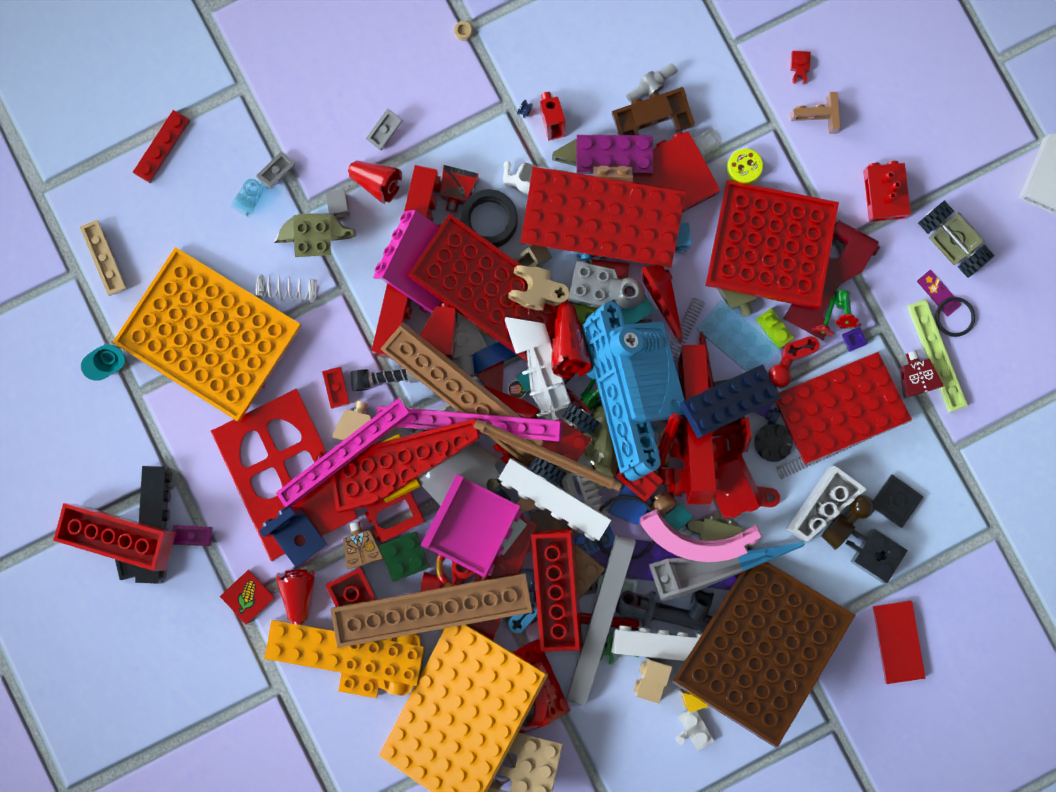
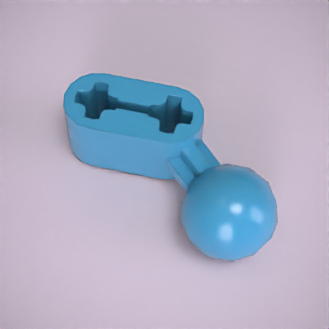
M522 569L519 571V574H526L530 602L534 605V612L527 613L521 621L522 627L517 626L515 628L513 620H519L524 614L511 616L508 626L514 633L522 632L537 615V602L534 595L536 590L535 576L532 569Z

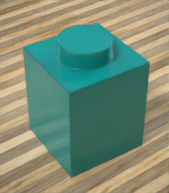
M678 503L663 518L670 526L679 531L693 517Z

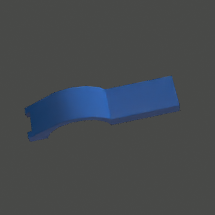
M500 342L487 346L470 355L473 357L474 376L497 363L518 355Z

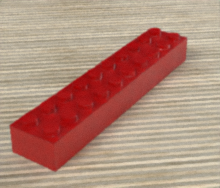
M418 165L414 166L404 212L417 210L433 222L432 210H436L438 202L436 192H440L442 183L437 169ZM388 283L371 351L377 357L393 360L381 350V347L403 322L406 324L407 319H411L412 309L410 304L413 300Z

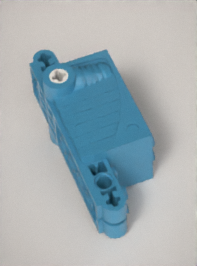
M608 301L588 316L585 321L586 323L582 325L591 363L590 371L586 374L597 381L620 473H624L625 477L630 481H637L659 468V449L656 446L654 432H659L666 428L672 413L680 415L681 418L685 416L679 403L684 401V396L663 321L624 325L625 320L617 303Z

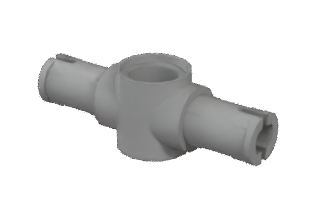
M670 63L659 72L650 71L640 79L639 86L626 94L630 104L644 95L658 93L664 87L665 80L678 72L676 66Z

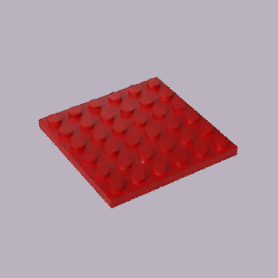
M727 180L705 286L819 309L839 202Z

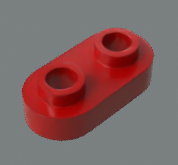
M757 486L763 498L760 507L772 508L779 504L780 494L777 490ZM769 494H772L774 496V500L772 502L769 501L767 498Z

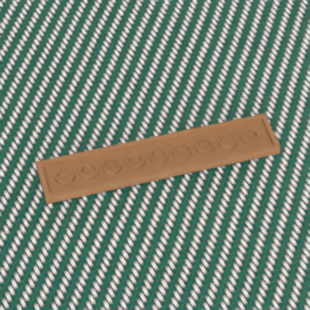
M404 322L381 347L384 353L458 412L520 417ZM489 436L528 468L536 457ZM524 438L537 445H541L543 440Z
M525 573L330 609L337 648L532 612Z

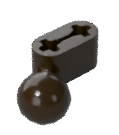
M858 495L850 504V511L845 516L842 513L839 514L825 529L821 537L834 550L838 549L856 528L853 524L858 519H866L873 514L875 508L873 500L867 495Z

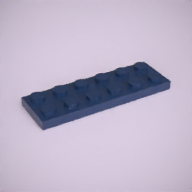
M762 364L679 403L699 439L779 400L781 396Z

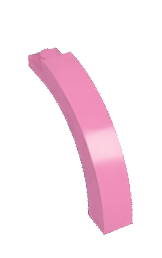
M658 509L640 517V524L657 544L677 556L694 561L719 562L737 558L748 553L747 544L753 545L761 538L760 530L755 525L730 538L712 541L699 540L675 530L665 521Z

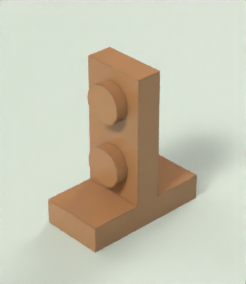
M838 91L828 94L826 97L827 107L823 104L815 105L812 108H807L805 105L796 106L790 113L791 121L828 119L829 134H836L840 129Z

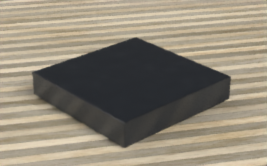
M891 474L873 499L874 510L898 527L903 528L924 496Z

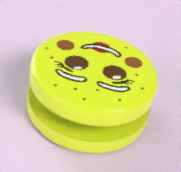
M748 148L735 151L727 163L729 178L731 181L753 184L757 181L763 170L761 156L756 151Z

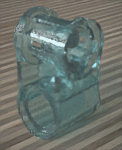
M256 179L246 180L234 198L231 208L249 217L263 194L262 185ZM251 186H252V187H256L257 190H256V191H254V190L251 191V190H250V187H251Z

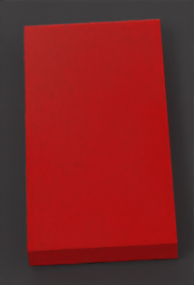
M912 601L872 606L885 684L926 679Z

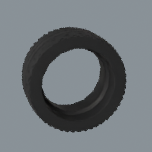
M493 189L477 191L464 203L461 210V222L474 230L471 225V214L479 204L495 202L501 205L506 210L508 216V223L504 231L492 237L482 236L497 248L501 247L516 232L518 224L516 207L512 200L500 191Z

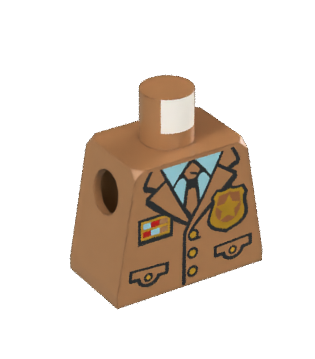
M360 521L349 524L351 536L343 538L346 568L352 569L384 559L372 531L363 532Z

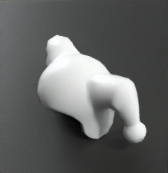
M504 162V184L516 187L521 193L528 195L532 168L535 165L523 162L517 174L511 175V162Z

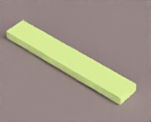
M927 299L908 305L907 308L927 359L931 360L944 387L939 388L948 413L968 406Z

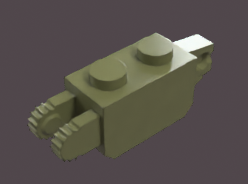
M708 516V519L704 518L702 521L690 520L686 524V529L699 533L698 538L700 540H722L743 532V528L738 527L739 523L727 521V524L719 522L720 518Z

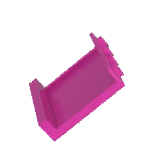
M417 210L405 211L401 215L400 223L392 233L389 245L384 249V256L381 262L377 264L373 278L382 279L419 304V309L424 313H432L441 300L407 275L439 229V226Z
M456 474L421 546L485 578L487 574L491 575L495 567L493 561L495 557H500L504 549L501 546L504 539L508 540L513 531L510 528L513 521L517 522L522 514V511L519 510L521 506Z

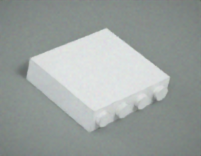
M1049 134L1041 143L1018 199L1056 215V134Z

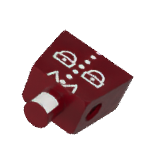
M917 351L906 354L909 365L900 368L904 398L944 387L930 359L920 361Z

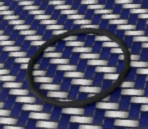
M620 495L610 498L599 508V511L602 512L611 502L624 498L634 499L644 504L650 512L653 511V508L647 501L645 502L633 495ZM595 539L596 544L603 553L610 556L611 552L607 551L600 541ZM652 539L649 546L640 554L633 555L631 557V560L640 558L644 554H646L649 550L652 549L655 541Z

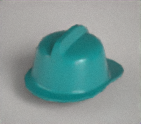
M112 344L101 345L82 359L81 371L88 379L101 381L123 367L125 356L119 347Z

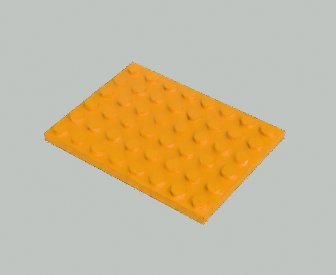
M175 247L112 343L232 419L240 422L302 325Z
M467 624L445 628L419 677L418 686H415L379 756L431 792H487L548 674Z

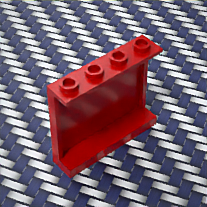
M682 131L672 136L673 139L667 142L663 140L656 144V147L653 148L652 175H633L634 183L686 191L682 213L718 195L720 192L717 182L689 131L685 133Z

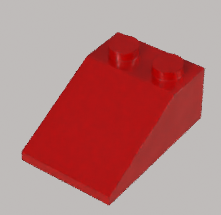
M363 566L325 584L335 607L377 600V596Z

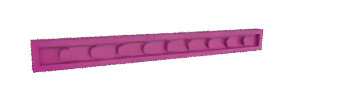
M377 406V414L388 406ZM407 408L412 415L396 426L432 430L476 419L482 422L486 421L521 438L561 441L562 421L415 408Z

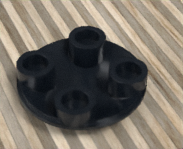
M767 424L757 432L754 444L761 458L770 462H778L791 454L793 441L785 426Z

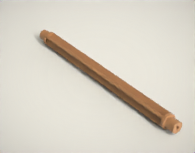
M476 420L473 428L480 430L481 433L499 439L609 489L612 488L619 491L622 485L615 478L595 471L590 467L515 434L504 431L486 421Z

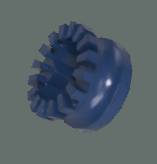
M525 99L521 103L522 107L520 106L517 111V115H523L524 119L527 118L533 107V104H528Z

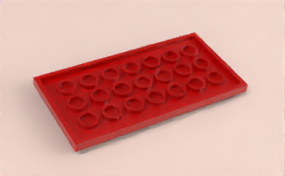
M533 166L520 243L672 268L686 191Z
M449 213L407 276L445 304L455 308L459 314L515 354L516 352L505 322L506 317L544 323L550 339L555 333L557 308L560 305L552 306L545 303L543 310H534L509 299L508 295L512 290L526 292L528 289L527 281L514 274L515 267L522 265ZM527 350L517 353L518 356L528 362Z

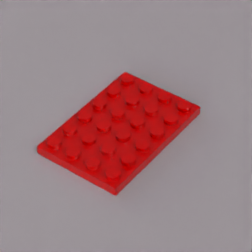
M879 352L779 393L781 398L775 401L804 465L813 463L912 421Z

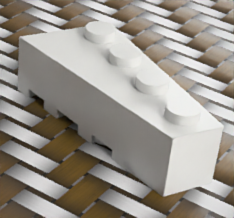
M829 466L786 530L800 540L808 542L831 519L840 514V511L847 505H850L858 495L867 489L838 467Z

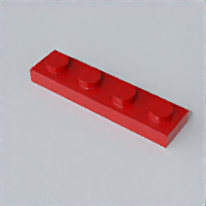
M172 110L132 173L151 183L190 123V120Z

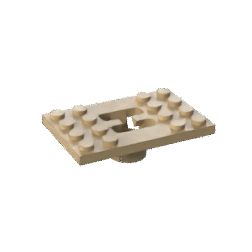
M518 732L506 755L513 767L502 766L500 775L509 779L499 781L494 778L487 792H553L564 744ZM510 753L517 755V761H514L515 758ZM512 781L510 791L501 790L505 783Z

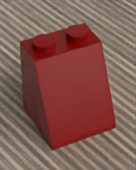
M441 303V307L436 306L420 334L422 338L445 356L454 357L458 320L456 309L451 308L445 303Z

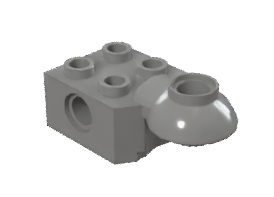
M576 262L568 302L598 309L606 302L613 300L625 309H633L642 303L645 297V290L638 280L634 278L619 280L614 269ZM627 288L632 289L634 296H627L624 290Z

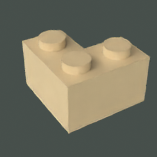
M646 657V660L640 664V680L636 679L633 691L636 692L635 696L659 704L664 686H667L672 667L669 664Z

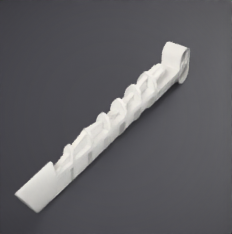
M506 317L505 322L516 354L527 350L529 370L522 373L523 375L529 373L531 389L529 394L534 398L542 412L536 414L537 417L544 415L546 420H557L560 418L569 425H574L562 417L571 401L563 377L553 374L551 368L553 347L545 324ZM584 452L578 463L593 469ZM559 467L567 473L562 480L564 490L574 496L578 495L572 476H576L584 502L599 510L604 502L601 503L600 499L602 496L598 494L600 489L596 488L597 483ZM605 507V508L603 509L602 513H604L605 515H607V516L609 517V515H608V513H607V510H606V507ZM578 529L577 531L579 533H586L581 529Z

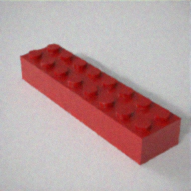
M682 345L678 358V376L684 400L711 388L708 387V381L711 379L710 369H707L709 352H706L705 345ZM686 416L681 418L687 505H711L713 498H716V491L719 490V480L715 479L718 465L717 460H714L713 453H716V442H712V435L715 434V431L698 439Z

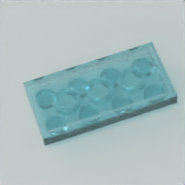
M722 300L717 303L696 328L699 333L746 372L762 364L765 367L779 350L775 344Z

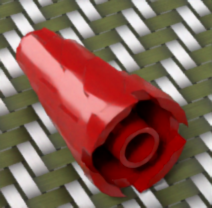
M563 302L557 308L555 338L553 339V352L551 356L553 374L563 378H574L573 373H578V377L588 373L591 368L589 352L586 349L585 338L582 336L580 320H578L576 308L570 302Z

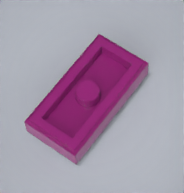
M173 525L172 532H176L173 545L212 546L213 527Z

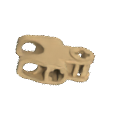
M515 267L514 274L527 281L528 289L526 292L512 290L509 292V299L534 310H543L545 303L557 306L568 299V288L564 284L551 281V271L540 267Z

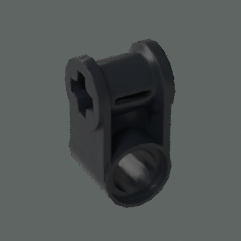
M701 590L692 593L689 609L690 618L698 622L705 620L712 605L714 593H707Z

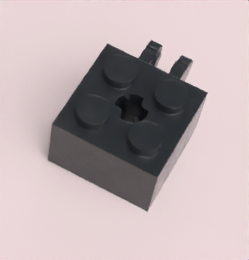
M870 529L867 536L854 530L851 534L863 542L859 547L852 541H846L845 544L856 551L850 562L881 583H888L908 550L876 529ZM876 552L881 553V559H876L878 557L875 556Z

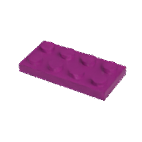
M577 135L576 173L593 174L594 167L604 165L608 167H632L633 175H652L653 136Z

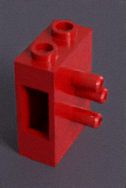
M890 161L884 165H880L879 162L868 164L863 170L869 222L907 219L911 215L905 163Z
M741 452L718 459L715 479L719 480V490L716 491L715 500L724 519L738 517L746 511H756L760 507L763 498Z

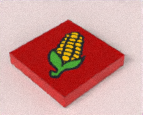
M249 569L220 595V598L245 625L275 599L273 594Z

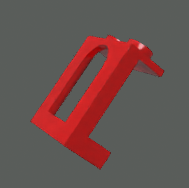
M411 491L387 503L382 500L375 505L366 507L368 512H365L369 523L373 522L376 528L373 532L377 540H381L383 543L426 523ZM402 500H406L413 517L391 528L382 529L376 520L378 513Z

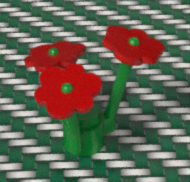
M838 290L835 292V297H830V305L824 324L813 327L812 330L829 337L834 335V332L828 327L834 305L838 309H844L845 315L840 316L836 320V325L840 326V329H852L862 326V323H857L859 319L855 318L851 313L849 291Z

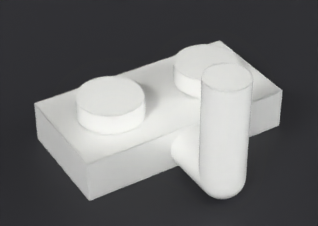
M689 710L677 716L685 731L675 737L679 745H683L685 739L690 738L696 750L699 751L715 742L697 711L689 713Z

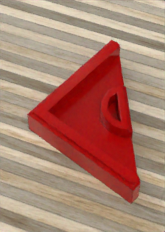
M504 361L483 370L476 376L486 387L503 392Z

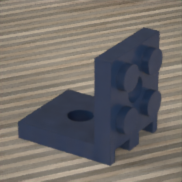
M291 506L283 508L278 512L279 516L277 518H270L262 524L263 528L259 530L262 537L273 536L295 568L328 545L302 507ZM298 535L305 537L306 541L303 546H299L296 543Z

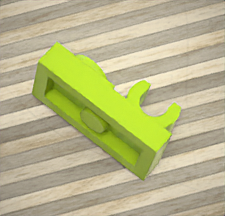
M772 308L755 319L777 350L794 339Z

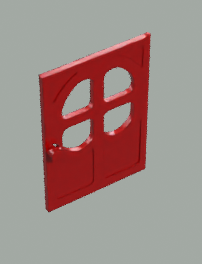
M297 388L245 413L240 422L233 419L210 431L270 561L285 555V552L273 536L262 537L259 530L263 528L262 524L270 518H277L279 516L278 512L285 508L278 495L270 499L257 495L251 483L252 477L273 467L278 474L282 487H284L292 480L285 467L287 459L307 451L315 463L327 453ZM275 419L289 422L301 433V441L279 451L268 430L269 423ZM256 431L265 446L268 456L266 459L250 467H245L241 461V445L248 432ZM331 477L292 506L302 507L322 536L358 519L355 510L342 513L336 512ZM298 535L296 543L299 546L305 544V537Z

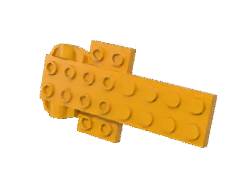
M271 620L264 659L340 672L341 678L338 692L378 698L379 688L389 694L404 696L411 693L414 686H418L426 646H422L421 636L416 633L337 648L334 630Z

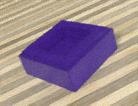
M861 327L842 334L849 352L868 344Z

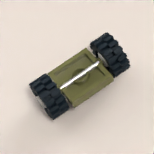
M944 200L936 208L934 207L918 224L927 234L940 225V228L928 238L953 266L965 256L968 257L958 268L969 278L984 267L995 255L985 244L975 252L972 251L984 239L960 212L956 213L947 222L944 221L954 212L951 206Z

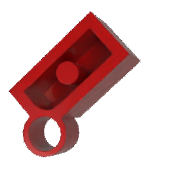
M669 468L659 470V476L664 479L660 485H665V493H670L672 497L682 496V493H686L685 469Z

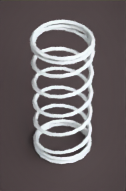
M259 274L256 283V296L263 299L268 291L269 297L273 300L277 293H279V297L283 301L289 291L290 300L293 302L296 300L299 292L301 302H305L309 294L310 302L314 303L317 295L316 279H309L307 294L303 301L300 290L301 278H299L297 293L294 300H292L290 292L291 278L289 277L287 291L282 299L280 294V276H278L277 290L272 298L269 285L270 275H268L267 288L263 296L264 276Z

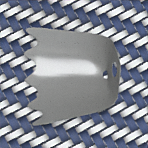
M473 443L417 479L422 487L441 506L456 474L487 489V481L489 479H498L500 477L495 464L505 462L498 455Z

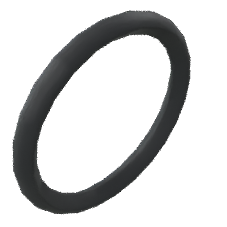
M950 297L942 301L938 306L935 314L936 324L944 334L960 337L972 329L975 323V311L972 305L965 299ZM950 301L964 303L971 312L970 325L960 333H951L944 329L940 323L939 314L941 308Z

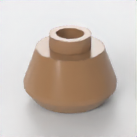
M663 492L653 497L654 502L651 503L653 510L658 509L661 515L677 505L676 499L668 493L664 495Z

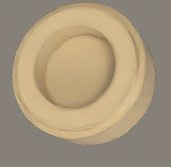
M467 21L458 22L454 27L455 37L460 41L469 40L473 34L471 24Z

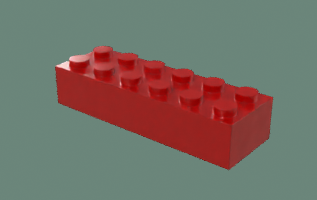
M63 503L53 541L149 570L166 571L176 532L79 504Z
M574 529L534 531L531 539L540 652L579 651L583 644Z

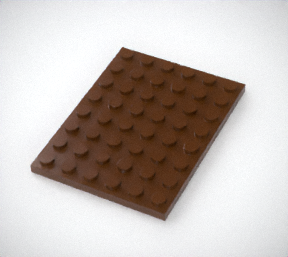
M765 562L740 573L672 683L777 749L856 615L771 563Z

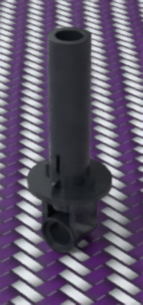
M626 590L620 595L615 609L622 616L642 620V626L646 628L654 619L704 632L713 617L707 615L703 622L695 621L690 618L689 610L656 602L657 596L655 591H650L648 596Z

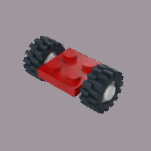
M570 403L562 417L574 425L571 426L558 418V421H562L561 441L543 440L540 446L578 462L592 440L581 433L579 428L592 435L600 422L584 410ZM535 457L529 466L539 476L556 486H559L567 474L556 465L539 457Z

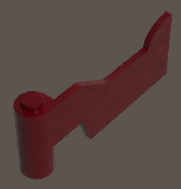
M839 219L834 227L833 238L846 245L839 259L829 258L820 308L815 309L791 304L783 318L824 341L826 335L818 334L812 329L824 324L825 318L822 315L830 303V297L834 296L840 284L860 274L871 256H875L880 249L879 241Z

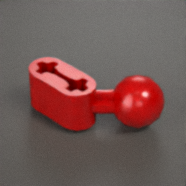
M813 336L790 342L783 347L780 363L773 365L768 371V375L775 387L783 388L791 382L792 374L790 367L793 361L811 356L818 351L820 343L817 338ZM806 344H808V345H812L813 348L810 349V348H807V347H806V348H803V347H804ZM789 349H790V351L798 350V351L795 352L794 354H792V353L789 354V353H788V350H789Z

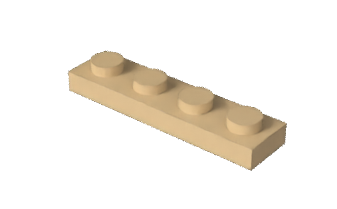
M96 219L80 226L107 295L112 296L126 290L127 287L100 222Z

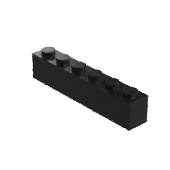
M142 466L139 522L168 530L166 529V524L170 519V511L167 510L168 502L171 500L169 483L172 481V471H170L169 467ZM136 566L135 583L161 584L166 579L167 571H153Z

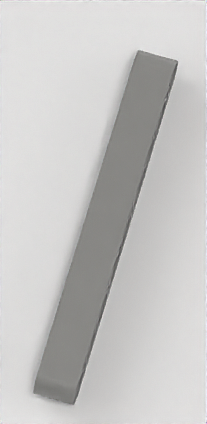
M618 534L615 537L566 701L583 706L587 703L636 540Z

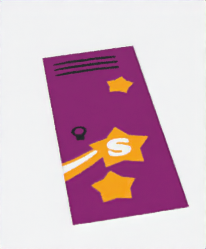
M931 269L916 281L937 306L945 299L954 297ZM950 301L941 310L948 317L961 304L959 301Z

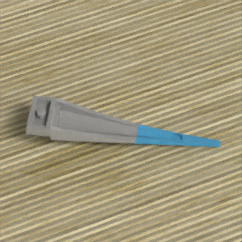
M799 542L747 551L748 553L737 558L719 562H700L686 558H670L649 564L661 602L691 594L799 549L805 543Z

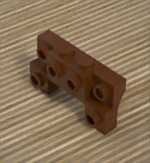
M683 87L663 94H652L645 100L637 99L631 105L613 110L611 113L618 131L617 135H639L638 130L670 119L673 122L676 133L695 126Z

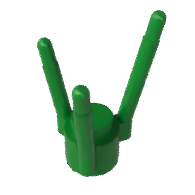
M592 379L581 394L582 398L580 401L588 407L589 411L592 408L596 409L602 404V401H598L599 398L597 397L599 388L594 393L590 391L596 379Z

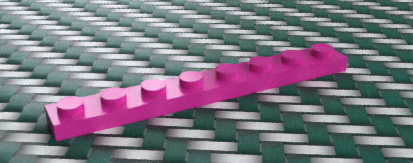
M400 398L395 400L278 490L276 494L283 505L288 508L295 505L412 415Z

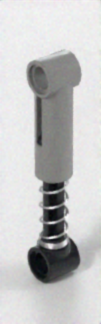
M460 356L450 359L468 375H475L472 356ZM401 368L400 370H383V372L377 373L375 371L369 372L368 369L350 371L352 391L370 390L376 384L382 385L388 382H420L407 370Z

